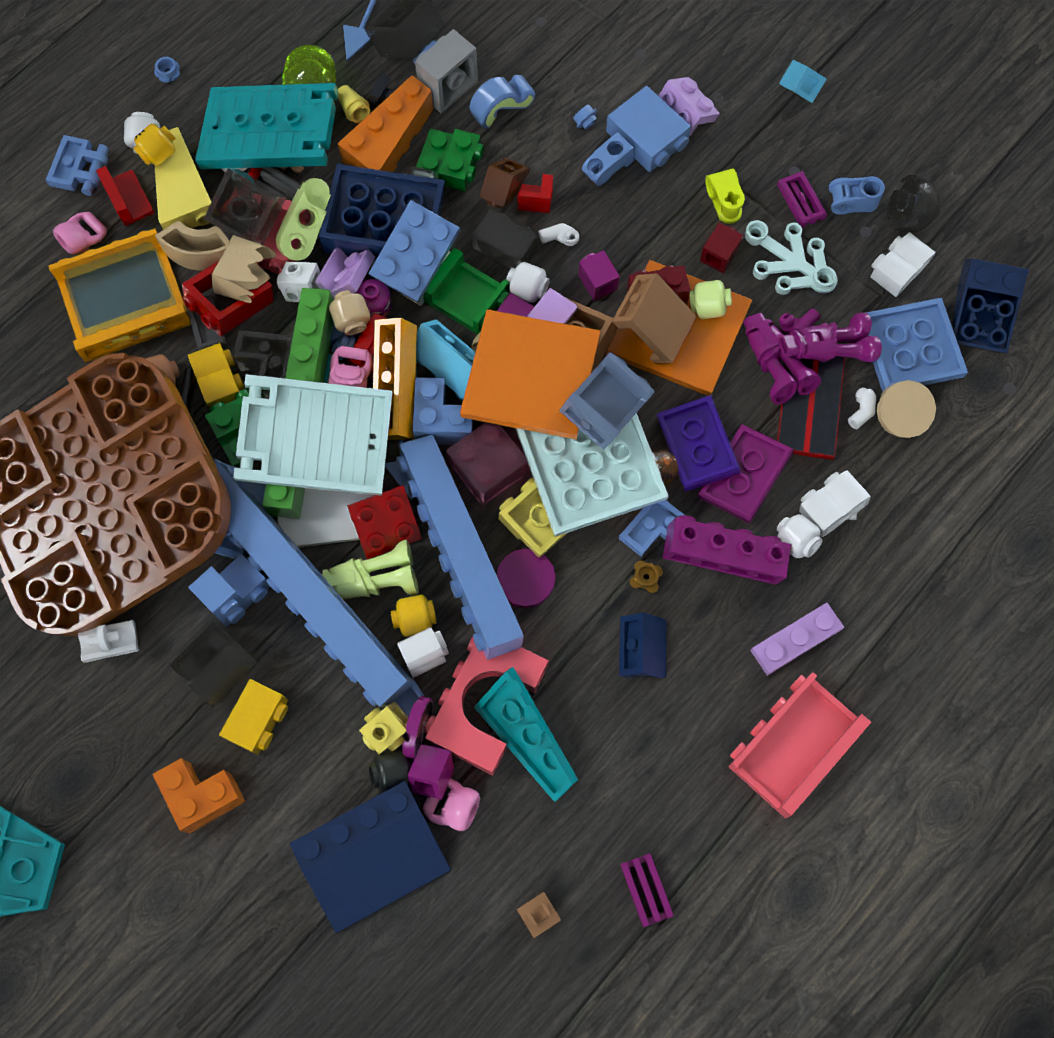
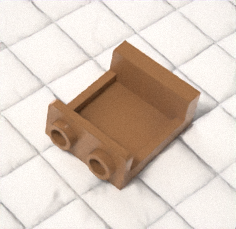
M655 273L636 276L612 322L618 329L631 328L653 351L650 357L653 363H673L683 341L690 332L696 315L665 281Z

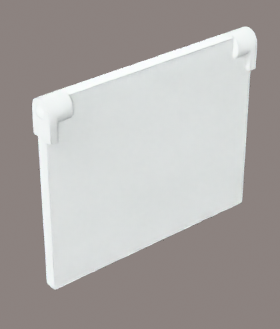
M305 488L300 519L278 516V525L297 547L357 541L359 537L351 520L347 505L374 495Z

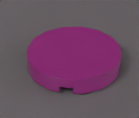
M531 549L513 551L504 557L497 570L498 580L508 602L515 607L525 609L537 607L554 590L556 576L552 563L545 555L538 558Z

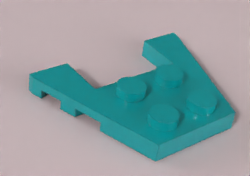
M0 806V917L46 910L65 844Z

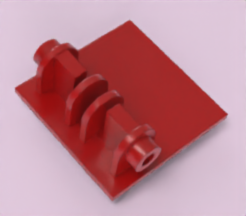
M404 485L382 492V496L374 495L347 505L366 559H371L394 550L396 545L403 540H408L410 544L422 539Z

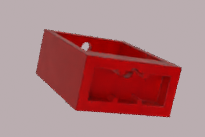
M216 262L182 284L184 295L182 300L191 312L195 311L201 317L203 324L209 330L213 329L221 337L273 303V285L267 281L258 288L248 290L254 294L252 296L247 295L252 300L251 303L238 300L220 312L202 295L213 287L212 273L218 264Z

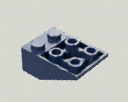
M973 258L964 260L957 287L952 326L958 344L1003 353L1008 352L1029 269Z

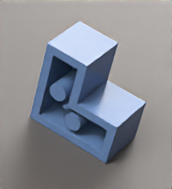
M415 378L414 439L433 434L437 445H473L474 420L460 417L462 405H446L444 378Z
M240 554L220 574L211 566L188 588L227 627L229 624H235L242 619L246 613L245 610L253 602H260L267 595V589L270 588V585L267 583L266 578Z

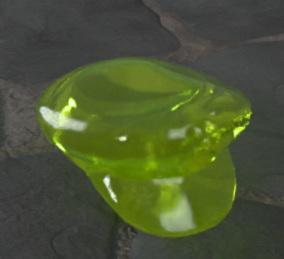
M302 45L293 49L284 65L283 85L335 83L336 70L332 57L326 50L315 45Z

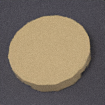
M910 380L893 383L887 387L881 394L880 401L877 404L878 420L884 430L901 438L921 435L929 429L936 413L935 400L929 389L919 382Z

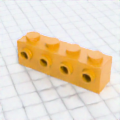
M402 318L375 320L373 389L392 391L387 440L414 439L413 416L417 325Z

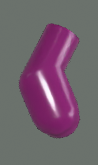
M812 308L801 318H794V315L785 313L779 319V327L783 332L790 333L792 330L813 326L821 317L818 311Z

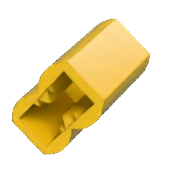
M220 343L188 354L200 390L209 409L216 403L224 402L227 404L235 400V395L245 389L239 373L233 375L231 366H234L235 362L230 350L224 351Z

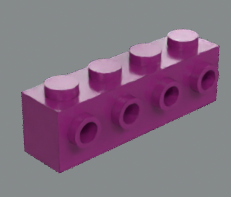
M682 515L675 517L668 524L663 559L776 585L787 578L791 544L781 542V538L776 536L760 537L753 535V532L750 530L726 529L721 523L709 522L705 524L696 522L694 517Z

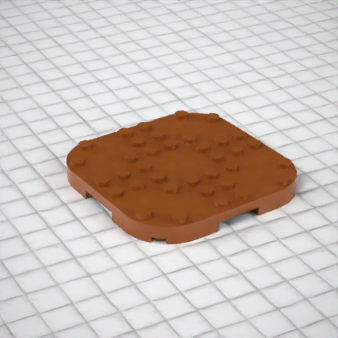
M126 353L109 354L94 360L67 377L69 382L67 386L26 412L17 409L0 420V565L5 574L1 581L18 616L30 627L49 634L73 637L78 636V633L105 625L207 561L221 545L229 527L231 501L227 486L175 384L162 369L145 358L130 356Z

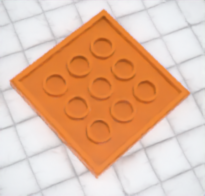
M649 260L645 271L660 270L665 265ZM687 274L691 291L694 290L697 283L706 282ZM731 291L732 305L727 306L724 316L700 319L697 313H694L696 318L673 363H653L650 360L653 351L631 328H617V332L608 347L606 355L611 352L616 357L623 359L626 364L706 396L712 395L752 299ZM689 296V300H688L687 306H688V308L691 310L690 296Z
M486 310L460 410V417L577 440L579 428L565 417L559 409L592 373L601 330Z

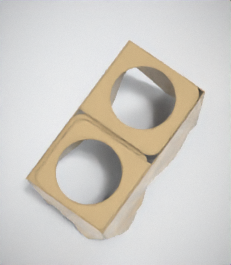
M233 235L212 273L214 293L251 303L252 300L247 295L252 296L254 294L248 290L258 288L270 279L269 275L256 262L275 258L276 253L269 247Z

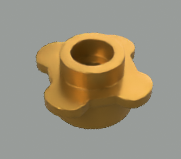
M637 561L634 565L636 570L634 577L630 579L631 587L634 589L643 588L649 593L657 592L659 588L657 582L663 574L662 568L659 565ZM647 574L649 579H644V575Z

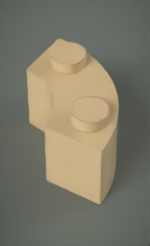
M179 220L155 235L164 253L172 261L180 266L196 271H203L218 262L229 243V239L218 225L209 229L195 230L186 227Z

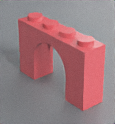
M472 637L467 647V651L470 653L466 661H460L453 673V678L456 680L452 688H446L439 699L438 704L442 707L437 716L432 715L426 724L427 735L425 739L427 743L449 750L451 755L493 776L507 749V744L478 730L469 723L463 711L465 696L476 682L488 677H501L512 667L516 670L525 688L535 693L548 668L549 660L522 647L487 660L484 652L477 650Z

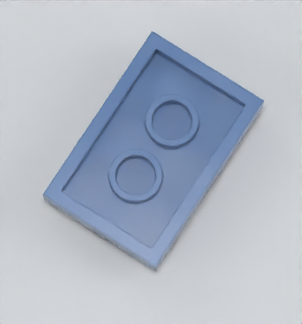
M410 200L368 274L419 303L461 231L460 227Z

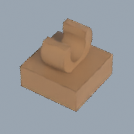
M544 892L517 909L533 938L561 921Z

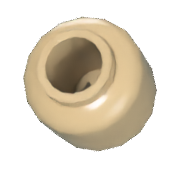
M350 290L337 293L334 296L335 300L329 305V312L335 328L340 332H345L346 335H355L364 331L371 317L364 297L358 293H351Z

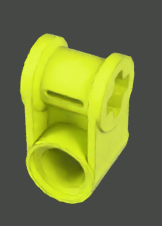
M729 169L706 175L707 192L712 199L719 219L727 224L738 222L742 215L741 207L744 204L745 197L739 185L736 171Z

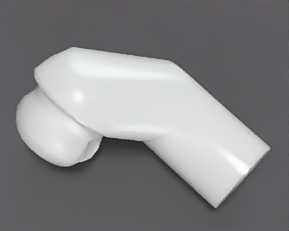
M564 223L539 230L542 244L557 240L565 245L573 246L579 241L578 231Z
M860 388L856 392L855 397H857V402L860 403V409L848 418V423L856 430L876 413L877 396L872 389Z

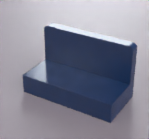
M644 612L621 616L619 676L631 678L646 675L658 679L666 678V619Z

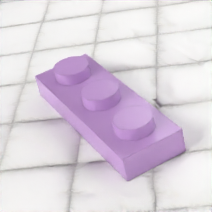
M825 603L754 646L750 651L768 676L840 632L844 626L829 604Z

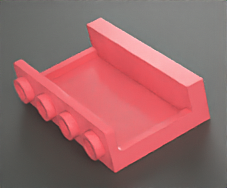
M813 672L807 678L801 674L790 687L793 694L787 700L781 697L770 709L774 714L767 723L761 720L750 732L754 738L746 746L741 742L730 754V757L734 760L728 767L785 819L793 815L871 724V721L863 714L857 717L815 680L817 675Z

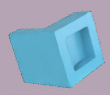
M792 60L779 84L813 103L827 79L811 68Z

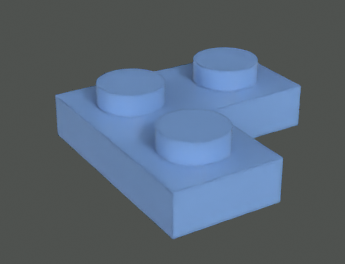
M666 500L646 506L619 535V540L642 557L659 536L666 540L668 524L675 517L684 514Z

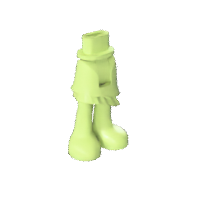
M408 540L399 542L394 550L367 560H362L361 558L355 560L352 558L329 570L323 569V574H321L342 599L370 597V594L379 595V589L392 586L402 587L409 595L419 593L416 575L412 568L413 556ZM394 566L402 567L392 572L370 576L371 572Z

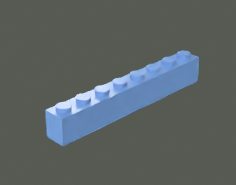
M433 434L400 444V456L396 457L399 471L401 474L406 473L408 481L406 483L409 494L412 498H417L419 503L417 510L422 522L427 521L430 528L428 530L430 542L433 547L438 546L441 553L439 555L440 565L443 571L449 572L452 581H450L451 590L454 597H460L464 606L461 608L463 618L467 625L472 624L475 631L473 639L479 652L483 651L486 659L489 660L521 648L524 638L522 630Z

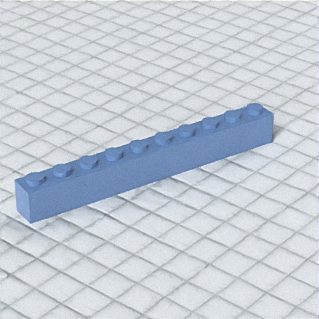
M214 459L230 496L231 518L228 530L232 533L229 536L231 541L241 550L245 548L250 554L248 557L249 562L258 571L263 570L269 578L266 581L270 587L277 593L282 592L288 600L285 603L288 608L296 615L301 614L307 621L304 624L306 629L314 637H321L326 643L324 650L334 660L339 659L344 664L343 672L353 683L359 682L365 689L363 695L373 706L379 705V707H386L393 703L414 683L412 678L243 483L233 479L234 473L221 461Z

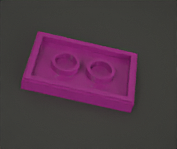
M741 424L730 442L741 473L704 485L698 497L750 524L792 456L793 448Z

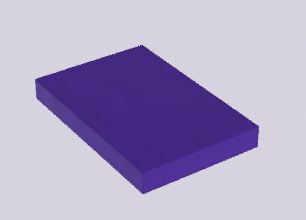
M711 395L656 414L685 492L741 473Z

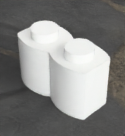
M910 232L903 238L898 236L888 248L890 252L886 256L883 253L880 254L871 266L874 268V271L870 277L897 297L930 263L936 252Z
M848 471L841 474L838 472L832 474L824 482L825 487L818 491L812 489L801 499L802 504L800 505L799 512L820 528L821 537L832 532L869 503L871 496Z
M431 627L397 643L413 678L445 663L444 656L449 654L441 632L437 631L434 633Z

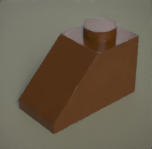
M509 158L489 165L479 197L486 199L487 204L496 208L507 206L516 197L530 171V167Z

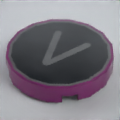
M420 696L413 704L405 728L409 738V742H403V754L405 757L415 759L421 744L425 745L426 725L429 718L433 715L434 701L430 697Z

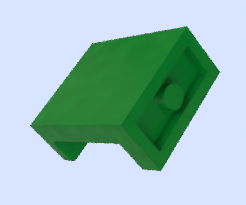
M454 248L440 265L423 298L426 304L478 335L483 326L486 310L497 311L510 294V282L504 279L499 283L464 262L463 253Z

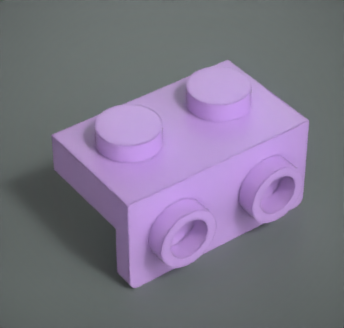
M689 77L668 80L659 97L691 126L689 136L692 135L699 124L715 122L720 113L714 107L713 102L705 97L697 88L698 86L694 80Z

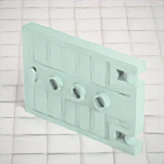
M246 374L244 385L246 388H249V396H243L236 451V457L241 459L240 468H234L233 479L235 481L382 496L392 391ZM262 390L270 391L269 399L261 398ZM253 460L262 461L261 470H252Z

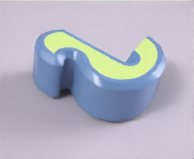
M514 75L509 82L504 77H494L483 83L474 93L469 106L470 112L482 128L489 129L497 117L499 109H526L533 103L535 91L522 75Z

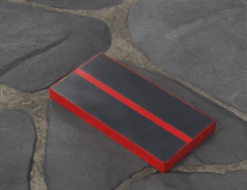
M835 356L824 363L818 360L802 358L799 360L804 366L819 374L821 383L815 391L808 395H800L796 389L793 397L781 404L777 441L793 448V454L833 460L836 452L845 357ZM785 365V370L793 377L789 368Z

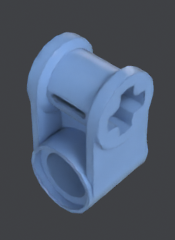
M873 176L863 178L843 177L833 180L829 184V191L833 195L832 212L835 214L874 211L879 206L885 190L883 181Z

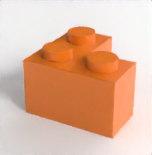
M180 758L152 774L179 830L185 833H192L246 802L233 775L225 770L200 783L192 764Z

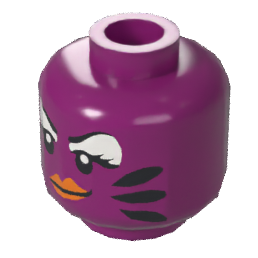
M376 279L363 281L355 293L364 297L370 316L373 313H377L386 317L392 307L391 295L387 285Z

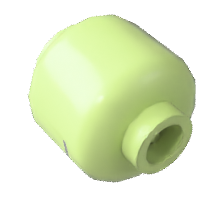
M720 280L697 283L694 290L690 292L692 312L697 313L700 319L724 316L727 306L732 305L731 289H725L723 282Z

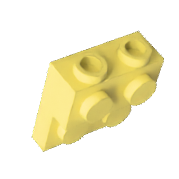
M531 478L521 488L522 493L517 498L513 499V497H510L499 507L501 512H499L498 519L518 540L521 539L540 558L567 533L554 536L534 478Z

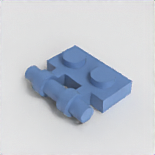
M63 135L46 177V182L51 187L75 191L78 182L84 183L81 192L91 196L94 188H98L101 181L96 170L107 165L109 148L100 144L97 151H92V145L89 140ZM86 162L92 163L89 172L83 171Z

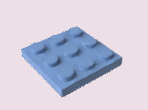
M942 298L867 312L872 321L871 331L868 336H877L882 345L879 359L873 362L882 392L893 383L906 380L929 385L963 378L967 375L968 371Z

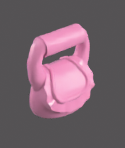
M82 212L75 214L67 222L57 225L53 229V234L68 253L75 255L83 254L89 250L91 245L101 242L107 235V228L91 212ZM84 220L97 235L91 236L81 226L79 221Z
M347 346L337 348L331 357V371L328 384L367 388V378L373 366L372 356L368 350ZM339 357L366 361L363 367L339 364Z
M450 779L448 787L451 791L448 793L445 805L441 809V815L434 814L439 799L427 797L422 809L424 815L432 823L449 825L455 830L465 831L474 820L479 807L480 796L474 789L463 787L459 782Z

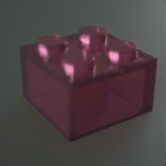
M486 422L446 450L449 464L482 506L529 473L527 458L498 424Z

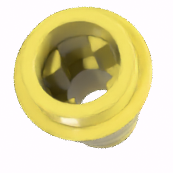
M343 85L338 89V99L347 119L354 123L363 121L370 114L368 101L348 85Z

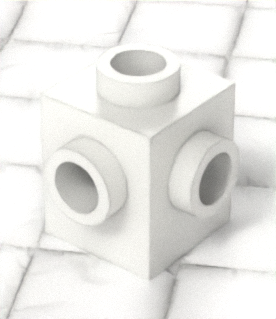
M286 261L281 273L278 275L277 285L286 301L299 302L302 288L320 289L316 284V279L321 272L317 263Z

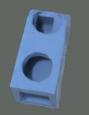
M616 132L585 161L582 171L597 186H600L608 181L621 167H627L634 161V147Z

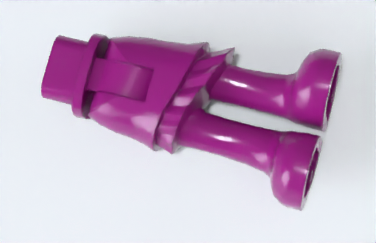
M866 312L856 313L850 319L848 327L837 328L835 322L830 324L823 323L818 326L792 330L789 335H781L779 337V345L784 356H794L795 359L818 360L823 363L833 359L835 356L856 358L864 362H875L879 359L882 351L880 339L877 336H868L871 331L872 321ZM837 342H847L850 344H837Z
M758 313L744 319L745 334L757 358V364L761 366L763 373L770 371L774 379V384L770 389V399L774 404L779 405L787 402L793 397L796 389L800 395H808L819 387L821 377L818 373L804 366L794 356L783 355L779 345V337L784 334L773 325L774 323L771 319H766L763 313ZM782 360L789 368L793 377L785 370L783 365L780 363Z

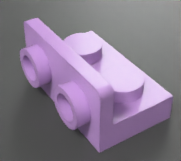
M336 248L316 279V284L320 289L330 290L334 300V296L339 292L350 290L351 293H355L372 265L375 256L367 249L359 254L355 252L347 257L340 248Z

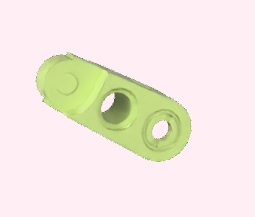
M311 178L302 183L276 235L275 242L278 250L290 260H304L313 250L327 212L325 209L331 196L327 183L322 179ZM307 209L310 212L311 218L307 224L302 225L299 221V214ZM295 238L299 239L297 249L291 246V241Z

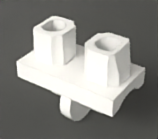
M133 620L107 626L100 625L97 628L78 633L81 645V661L84 663L139 651L136 624Z

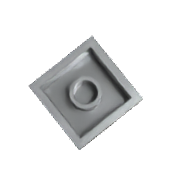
M454 29L446 36L440 37L434 46L428 51L421 53L415 61L417 79L432 90L433 107L440 113L445 111L478 82L476 47Z

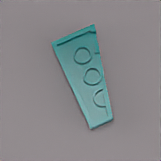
M514 667L508 669L474 708L555 802L578 781V778Z

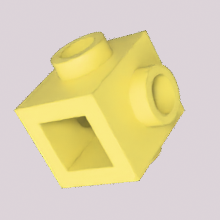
M393 702L382 711L377 707L364 718L367 724L359 730L363 735L364 743L369 749L376 750L378 754L387 748L393 752L406 741L403 735L407 730L405 728L408 716L396 702Z

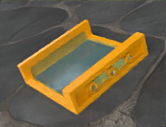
M156 229L142 231L135 236L113 241L109 245L87 250L83 254L61 259L57 263L48 266L50 272L58 281L77 339L73 341L75 349L85 363L191 325L189 314L182 300V295L168 256L164 253L155 236L158 234Z

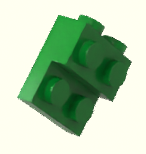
M430 128L416 167L434 171L436 179L445 180V187L465 192L468 183L474 181L476 161L481 160L484 153L481 135L455 129L454 133L450 134Z
M249 389L238 392L235 395V400L227 404L224 402L214 404L209 409L210 413L205 415L232 466L240 468L241 459L236 457L242 401L243 396H249Z

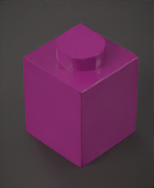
M604 250L597 254H588L579 262L578 276L593 301L618 290L620 276Z
M421 744L408 774L412 793L442 800L454 771L451 751L440 746L431 747Z

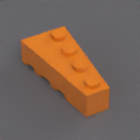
M411 75L338 143L342 163L348 166L394 172L397 168V162L410 148V142L413 137L418 135L434 110L432 90Z

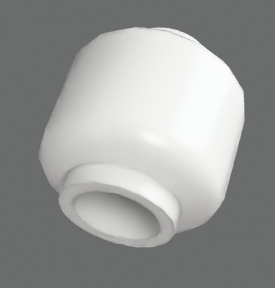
M145 112L132 113L124 122L125 144L133 149L136 146L134 142L135 136L149 124H156L160 128L159 122L154 119L152 114Z
M527 262L520 263L516 269L511 268L506 279L510 282L509 291L529 303H534L541 299L549 285V278H546L545 270Z
M798 514L791 518L785 517L777 526V531L779 532L777 537L781 538V542L791 544L790 554L795 558L811 557L822 544L820 528L803 515Z

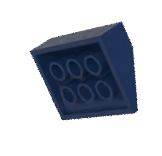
M337 164L329 193L331 196L325 209L327 212L319 234L324 253L332 254L334 249L340 248L349 257L355 252L359 254L369 249L375 256L374 261H376L410 200L441 216L445 180Z
M406 781L289 843L305 878L335 933L344 930L451 871Z

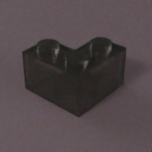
M239 330L234 358L241 371L259 372V376L285 379L293 336ZM262 390V398L269 399L270 391Z

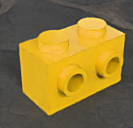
M249 679L219 736L259 755L261 750L265 751L273 738L271 731L276 722L280 723L285 717L288 710L286 705L288 699L282 694Z

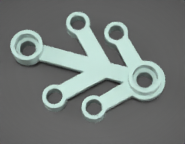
M755 220L747 225L745 239L749 244L754 246L761 245L783 260L775 262L760 260L756 262L753 268L755 278L763 280L773 273L800 271L806 276L797 278L779 277L775 285L776 292L781 295H787L791 292V289L809 287L823 294L834 290L837 285V276L832 268L826 266L823 252L825 243L822 239L812 238L807 245V253L813 256L814 266H812L805 259L801 239L802 227L798 223L788 224L784 232L785 238L790 241L792 251L767 235L768 227L764 222ZM789 230H795L798 234H791ZM751 234H757L759 237H754ZM812 245H817L820 249H813ZM757 268H764L766 272H759ZM819 279H824L827 283H822ZM780 283H786L789 287L783 288L780 286Z

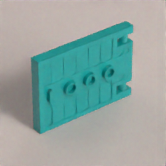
M336 84L211 87L195 159L199 169L327 166L328 157L325 150L330 149L336 111L334 100L338 99L339 93Z

